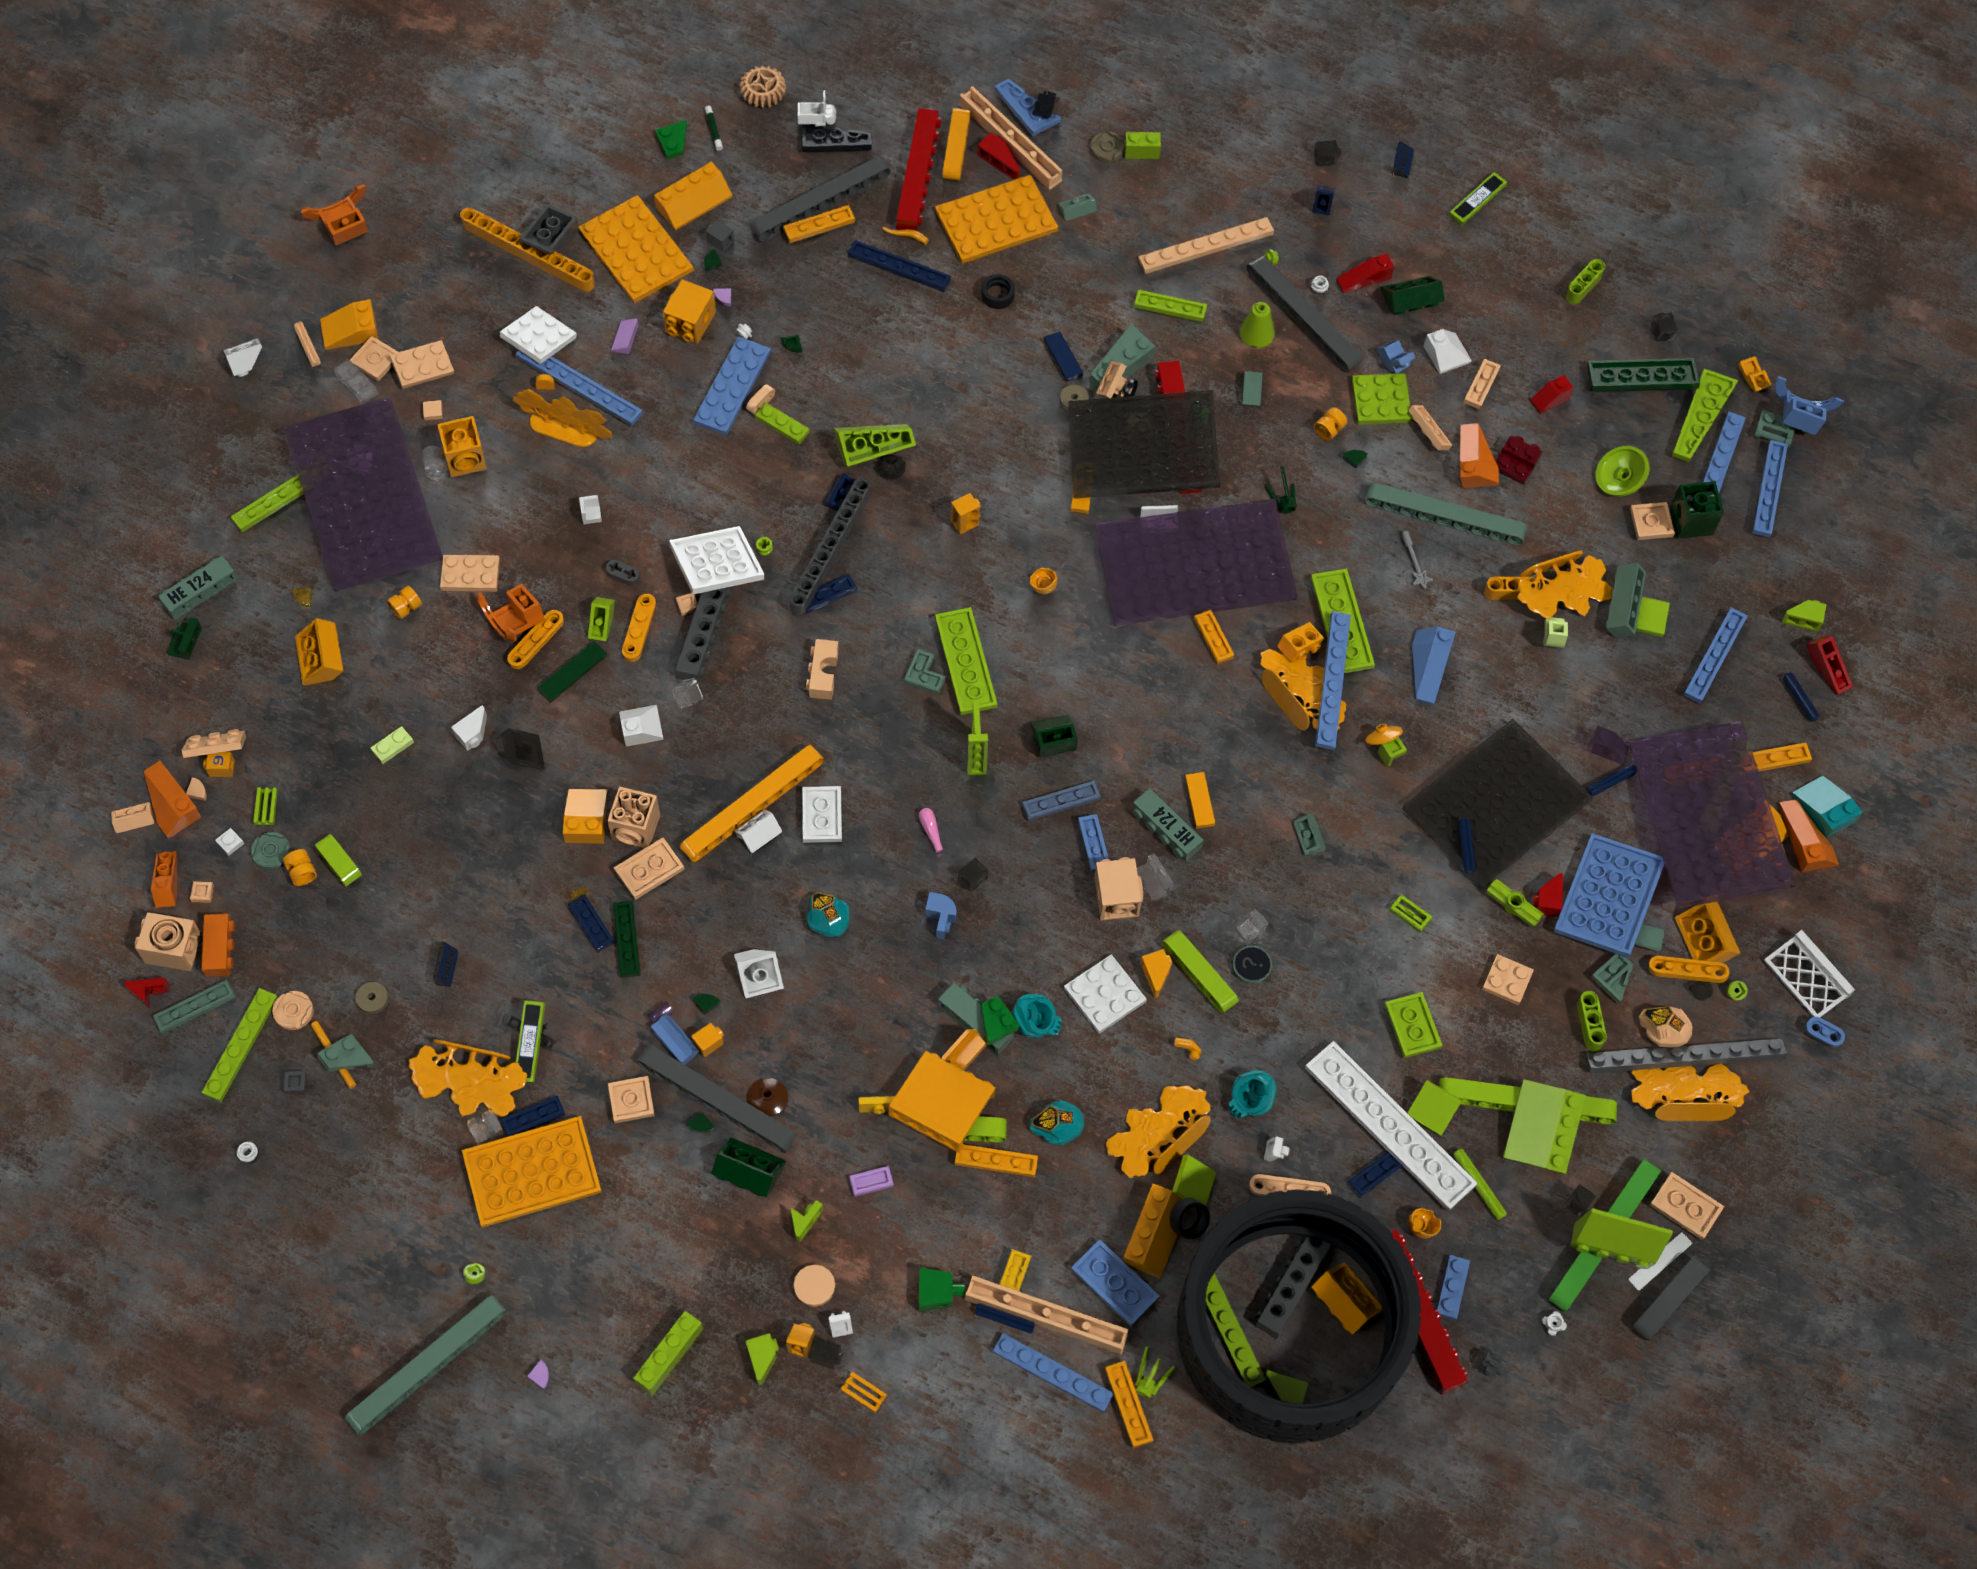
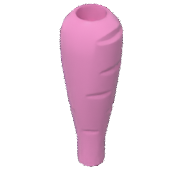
M924 808L919 812L920 822L931 840L937 853L941 852L943 848L940 842L935 815L931 809Z

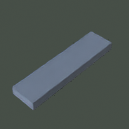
M1094 780L1024 801L1022 806L1028 821L1101 800V796Z

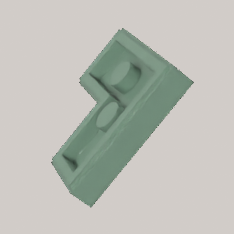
M917 649L905 675L904 683L939 695L946 676L929 671L935 655Z

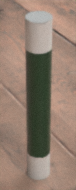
M706 106L705 112L716 150L720 151L723 149L713 111L711 106Z

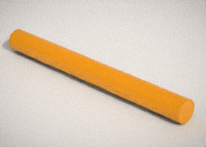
M318 1021L313 1022L311 1027L323 1047L331 1046V1042ZM340 1069L339 1073L349 1089L356 1087L357 1084L349 1071Z

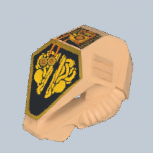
M1670 1006L1643 1009L1639 1015L1640 1024L1646 1028L1648 1038L1653 1043L1659 1045V1047H1680L1688 1043L1692 1036V1023L1681 1008L1678 1009Z

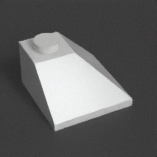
M1441 329L1427 334L1424 348L1439 374L1472 362L1456 333Z
M258 338L223 350L234 376L242 377L252 370L262 348Z
M657 705L619 712L626 747L663 740Z
M752 949L734 954L745 999L784 989L775 951Z

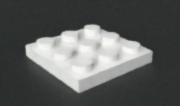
M537 306L500 331L502 339L539 364L568 345L577 336L575 331Z
M1112 954L1064 986L1066 993L1098 1034L1147 1001L1146 997Z

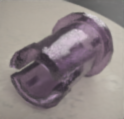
M667 1001L665 1003L661 1002V1006L647 1015L653 1024L662 1015H672L671 1012L674 1009Z

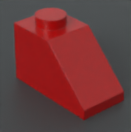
M1563 374L1549 381L1530 401L1541 414L1569 400L1574 387Z
M1559 873L1539 889L1537 895L1533 896L1532 905L1544 915L1559 917L1562 911V873Z

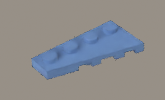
M1010 79L995 85L994 91L1032 136L1061 122V117L1057 114H1052L1051 118L1034 114L1037 99L1033 96L1029 97L1025 94V90Z

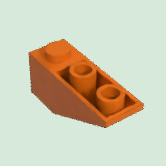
M177 851L162 852L156 855L151 893L156 908L176 906L178 894Z

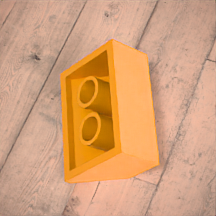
M316 618L295 635L303 685L331 681L343 672L335 622Z
M1706 899L1675 917L1693 959L1724 963L1741 954L1718 901Z
M1345 1262L1328 1270L1312 1286L1317 1297L1325 1302L1330 1312L1337 1316L1343 1323V1327L1352 1335L1362 1330L1383 1313L1381 1303Z

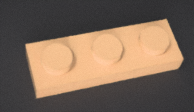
M1484 359L1464 399L1465 404L1479 410L1481 409L1501 365Z
M1412 405L1408 411L1412 415V419L1422 428L1423 434L1431 440L1432 446L1437 450H1449L1453 445L1424 406Z

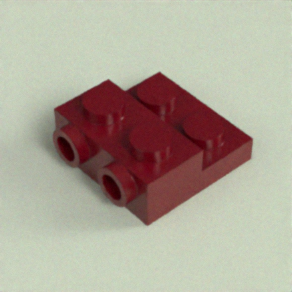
M1510 435L1496 459L1499 473L1524 485L1540 460L1543 451L1536 444L1529 445L1525 443L1524 439L1520 436L1513 437Z

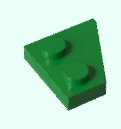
M686 120L655 129V134L667 160L684 155Z
M999 996L981 1004L980 1009L984 1019L983 1027L986 1031V1044L988 1046L1019 1030L1020 1024Z

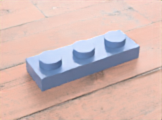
M1097 814L1078 818L1091 873L1095 872L1096 862L1109 859Z
M1452 1255L1449 1256L1437 1306L1441 1317L1456 1321L1470 1260Z

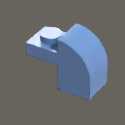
M1399 340L1390 341L1377 349L1383 364L1394 374L1409 367L1410 361L1415 359L1413 352L1404 353Z
M929 892L925 917L939 920L936 938L944 939L945 933L950 932L951 922L956 923V906L946 895Z

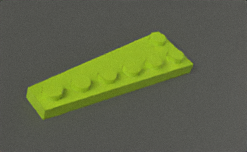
M1707 369L1703 370L1700 386L1695 391L1674 448L1673 457L1687 462L1691 460L1738 380Z

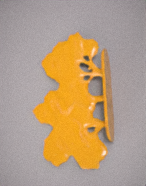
M526 389L523 392L519 391L516 393L517 396H514L512 399L520 406L522 411L533 413L529 423L530 427L537 433L580 447L590 446L597 440V437L603 440L613 439L612 432L601 425L607 420L599 412L589 409L578 410L574 403L564 396L559 398V400L553 399L551 400L552 403H548L539 394Z
M1580 550L1541 562L1523 571L1520 574L1521 577H1530L1536 574L1537 577L1533 582L1528 579L1519 580L1520 593L1517 598L1522 603H1526L1529 610L1539 613L1547 619H1551L1556 613L1558 601L1564 602L1565 607L1571 610L1575 609L1579 614L1585 616L1590 609L1588 599H1596L1599 602L1610 600L1613 588L1607 582L1601 580L1606 572L1602 559H1596L1588 555L1585 557L1583 564L1578 565L1574 563L1583 554V551ZM1569 563L1571 564L1570 572L1560 571L1558 568ZM1555 569L1557 577L1552 580L1546 579L1542 572ZM1542 580L1543 587L1541 590H1538L1537 584Z
M1271 649L1260 653L1262 656L1261 666L1266 668L1262 672V682L1267 692L1298 729L1302 731L1308 729L1310 724L1309 716L1313 718V727L1317 730L1318 719L1314 716H1319V713H1312L1307 711V709L1313 708L1319 712L1324 668L1318 665L1307 666V655L1302 660L1297 659L1290 662L1284 654ZM1294 695L1301 697L1304 706L1301 705ZM1342 700L1340 704L1338 730L1340 729L1339 724L1344 722V712L1346 711V703Z
M433 1039V1042L447 1047L448 1051L437 1055L435 1049L425 1045L420 1048L417 1057L409 1059V1068L413 1070L411 1079L414 1085L418 1087V1092L422 1098L435 1097L444 1089L450 1088L452 1090L451 1099L455 1104L459 1105L458 1110L462 1117L476 1112V1108L482 1102L489 1109L490 1113L501 1117L508 1115L515 1108L514 1098L510 1093L523 1088L528 1075L526 1072H523L519 1063H511L506 1067L499 1066L497 1058L509 1060L510 1056ZM455 1050L470 1052L469 1062L463 1065L458 1064L453 1058ZM480 1054L492 1057L486 1067H483L475 1061V1056ZM436 1056L437 1059L435 1061H432V1058ZM448 1057L447 1062L443 1066H437L439 1060H445ZM450 1060L453 1061V1066L449 1064ZM494 1068L497 1069V1074H496V1075L493 1074Z
M1715 1064L1709 1067L1703 1076L1697 1075L1696 1069L1692 1066L1670 1067L1665 1070L1657 1068L1631 1071L1635 1078L1642 1083L1631 1090L1633 1102L1639 1103L1645 1109H1651L1657 1103H1663L1664 1105L1660 1106L1655 1112V1116L1662 1121L1725 1120L1735 1114L1734 1107H1741L1744 1104V1095L1750 1092L1747 1086L1741 1083L1740 1077L1723 1064ZM1717 1092H1721V1098H1716V1101H1714V1095ZM1663 1095L1666 1096L1667 1101L1662 1099ZM1695 1098H1705L1710 1103H1693V1100ZM1680 1100L1686 1103H1674V1101Z
M1189 1085L1179 1087L1165 1086L1160 1097L1161 1111L1155 1112L1152 1108L1143 1109L1142 1111L1128 1109L1126 1122L1130 1126V1132H1117L1106 1142V1147H1108L1107 1153L1116 1157H1124L1121 1170L1130 1178H1133L1135 1175L1145 1176L1148 1173L1149 1162L1152 1159H1157L1154 1165L1155 1174L1164 1172L1209 1127L1210 1116L1200 1117L1194 1123L1196 1115H1204L1210 1111V1104L1205 1099L1206 1091L1202 1089L1194 1090ZM1185 1111L1189 1112L1190 1118L1187 1119L1189 1122H1186L1183 1113ZM1179 1121H1183L1184 1124L1181 1125V1124H1178V1122H1179ZM1187 1127L1188 1129L1177 1140L1173 1137L1172 1133L1176 1128ZM1172 1142L1173 1144L1161 1154L1159 1148ZM1150 1151V1152H1152L1154 1155L1149 1156V1155L1147 1154V1152Z

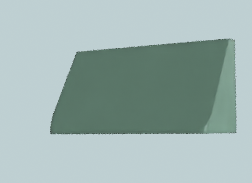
M1089 193L1057 204L1066 221L1097 211L1096 200Z
M1309 813L1293 821L1305 856L1326 850L1316 818Z
M1642 924L1635 945L1660 952L1664 930Z

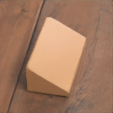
M150 802L111 812L112 824L116 833L154 824Z

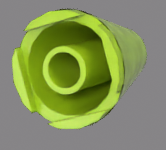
M1264 302L1254 304L1240 326L1242 342L1249 347L1255 346L1261 349L1271 344L1275 336L1269 305Z

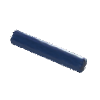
M1790 672L1784 675V682L1811 722L1818 720L1820 714L1794 674Z
M1630 764L1588 786L1586 792L1590 797H1593L1635 775L1637 768L1634 764Z
M1462 818L1459 820L1464 872L1473 873L1475 871L1470 820Z
M978 1303L975 1309V1314L1030 1334L1035 1327L1033 1321Z

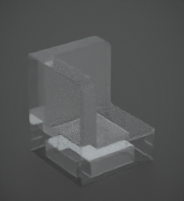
M695 677L680 681L671 687L679 708L695 705L703 699Z
M1254 909L1249 913L1248 920L1237 927V932L1249 944L1266 931L1268 922Z

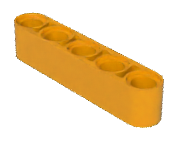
M953 108L943 167V179L960 181L970 122V110Z

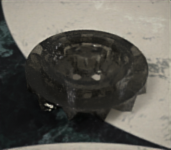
M887 454L886 456H881L880 460L877 461V472L885 479H897L905 472L906 466L902 456ZM888 463H889V464L895 463V464H894V468H892V467H889V468H888Z

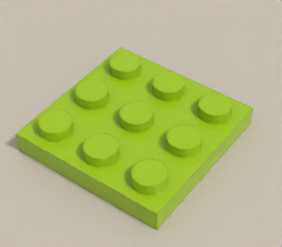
M1406 373L1352 376L1358 425L1411 423L1412 415L1408 411L1410 409Z

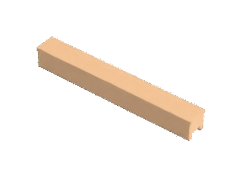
M973 86L970 87V91L966 94H960L959 106L962 109L970 110V116L989 134L993 133L1001 137L1012 156L1048 190L1062 182V169Z
M973 1275L964 1298L966 1301L975 1304L981 1303L1033 1321L1035 1325L1121 1355L1128 1337V1329Z

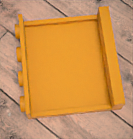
M925 1051L889 1105L888 1115L959 1153L967 1134L990 1098H994L995 1087L988 1081L976 1078L973 1073L959 1069L954 1063L942 1060L937 1054Z

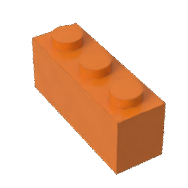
M229 914L204 915L202 972L205 977L230 976V969H233L234 962L233 957H231V951L234 950L232 932H235V922L231 920Z

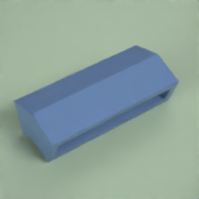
M662 1015L651 1026L652 1032L680 1063L687 1064L699 1052L697 1047L670 1015Z

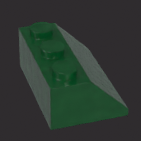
M1430 275L1380 287L1388 309L1395 314H1404L1406 310L1410 309L1413 311L1421 310L1423 306L1427 305L1435 307L1440 302H1445L1442 281Z
M731 1137L717 1153L711 1174L720 1180L735 1184L738 1188L747 1189L754 1192L757 1196L767 1198L774 1189L786 1164V1160Z

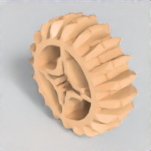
M763 65L761 68L755 66L754 70L749 68L748 72H744V77H741V95L745 102L748 101L749 105L754 104L756 108L758 106L762 108L768 106L770 108L771 104L776 105L777 101H781L785 95V79L781 72H777L776 68L771 70L770 66L764 68Z

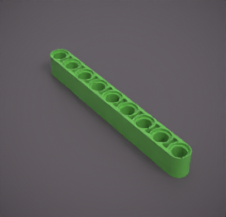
M1644 1159L1608 1213L1630 1218L1662 1170ZM1590 1251L1588 1253L1580 1252L1549 1298V1301L1564 1312H1567L1602 1258Z

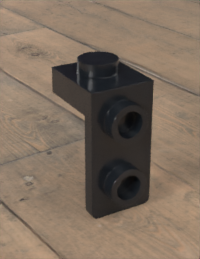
M1051 91L1039 93L1034 114L1051 118L1055 101L1060 99L1056 97L1057 93Z

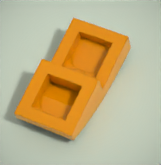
M1756 356L1740 361L1737 364L1743 377L1754 392L1772 386L1766 371L1761 370Z

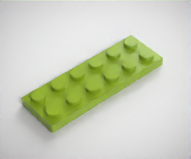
M1347 568L1311 574L1310 579L1327 638L1332 611L1351 615L1344 673L1373 669L1375 667L1374 659Z
M972 608L935 614V621L960 715L972 713L973 699H979V711L997 708L998 704Z

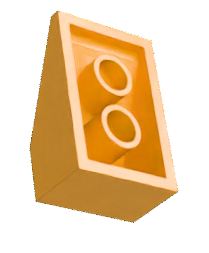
M371 299L352 302L320 319L325 350L363 344L371 336L379 340Z
M568 790L563 824L565 843L604 844L607 790Z

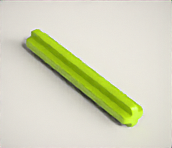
M1463 1149L1455 1151L1453 1157L1478 1183L1475 1189L1497 1220L1504 1218L1507 1212Z

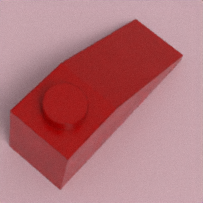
M990 133L978 144V156L1011 179H1019L1020 169L1006 143L1001 137Z
M1388 253L1368 259L1337 277L1336 280L1344 294L1392 279L1394 265Z
M1821 636L1806 644L1812 661L1836 695L1853 687L1833 636Z

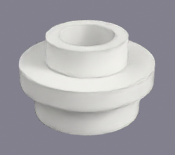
M1317 276L1311 282V288L1317 293H1323L1329 287V283L1324 276Z
M740 323L736 331L744 339L751 338V328L747 324L742 325Z
M244 1142L237 1149V1156L243 1162L253 1161L258 1154V1149L252 1142ZM251 1150L249 1155H244L245 1151Z

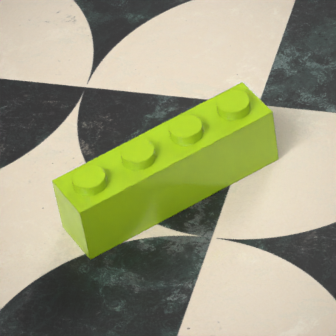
M684 1311L633 1378L635 1385L653 1396L702 1332V1322Z

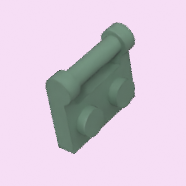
M1762 410L1754 437L1788 444L1787 448H1789L1795 428L1783 424V416Z

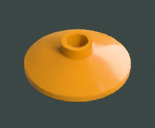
M1380 724L1376 727L1375 731L1366 737V743L1369 745H1379L1398 738L1403 733V730L1399 726Z

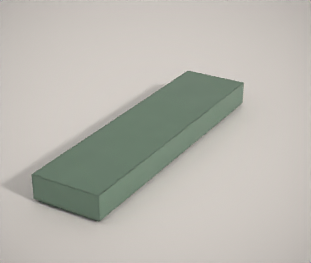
M226 979L153 1015V1018L161 1034H164L235 999L236 996Z

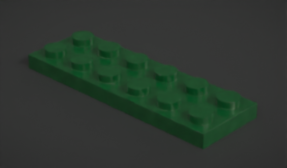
M1694 358L1592 360L1587 362L1592 391L1699 388L1700 386Z

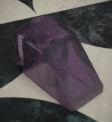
M1597 725L1587 751L1623 765L1629 747L1616 732Z

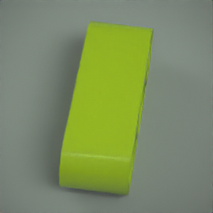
M1592 260L1570 283L1566 294V300L1569 303L1578 304L1600 281L1605 269V264L1602 260Z
M331 834L314 844L318 853L345 887L362 876L360 870Z
M1585 991L1577 1003L1580 1024L1586 1047L1591 1051H1598L1607 1039L1597 994L1592 991ZM1584 1000L1590 1001L1592 1005L1585 1004ZM1588 1018L1593 1019L1595 1024L1590 1023ZM1592 1037L1598 1038L1600 1042L1593 1041Z
M978 1117L964 1141L1005 1142L1007 1120L999 1117Z

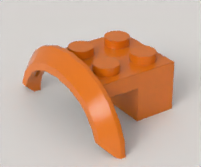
M366 185L355 186L349 196L328 207L313 209L307 206L301 210V214L306 219H321L335 246L368 232L366 222L359 209L355 207V204L364 196Z
M523 584L507 591L509 604L494 612L491 611L483 594L479 592L478 603L484 615L496 632L505 640L515 642L517 640L516 635L545 620L540 603Z

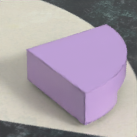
M731 288L713 289L715 299L724 306L731 307Z
M540 1360L527 1377L543 1390L548 1385L549 1372L545 1363Z

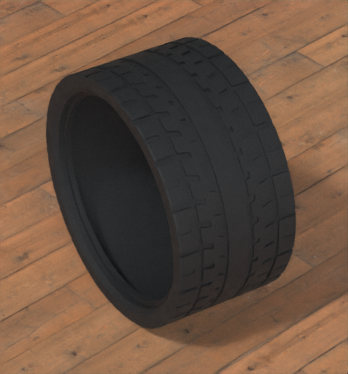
M1302 1189L1287 1190V1192H1283V1190L1250 1199L1248 1203L1245 1204L1244 1202L1231 1210L1229 1214L1227 1213L1216 1223L1215 1228H1211L1195 1252L1181 1292L1177 1311V1338H1179V1350L1181 1357L1184 1358L1183 1364L1188 1376L1191 1377V1381L1198 1393L1203 1395L1202 1398L1218 1415L1227 1422H1232L1233 1426L1262 1439L1269 1438L1270 1441L1281 1443H1306L1307 1441L1316 1442L1342 1434L1346 1429L1350 1430L1361 1423L1362 1420L1366 1419L1376 1410L1407 1369L1417 1345L1421 1325V1316H1419L1421 1300L1418 1293L1417 1279L1413 1275L1414 1270L1397 1239L1392 1237L1393 1234L1383 1223L1381 1224L1371 1213L1363 1211L1360 1206L1351 1201H1346L1339 1196L1329 1193L1326 1195L1320 1191H1305ZM1297 1234L1328 1242L1345 1252L1358 1263L1373 1283L1384 1314V1347L1374 1375L1353 1392L1341 1398L1317 1404H1294L1275 1400L1253 1390L1242 1382L1228 1368L1219 1355L1212 1341L1206 1317L1208 1283L1217 1268L1236 1250L1252 1241L1267 1236Z

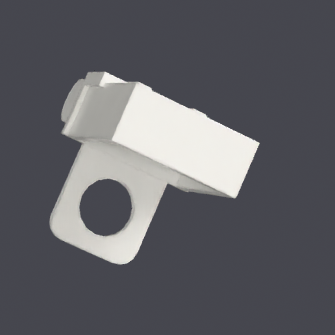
M823 90V102L798 103V124L826 126V121L830 125L835 123L836 109L834 105H826L825 90Z

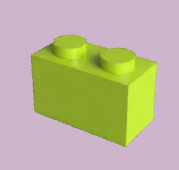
M1126 132L1125 159L1160 158V132Z

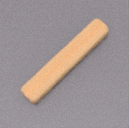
M299 321L294 324V329L311 366H319L321 364L303 322Z

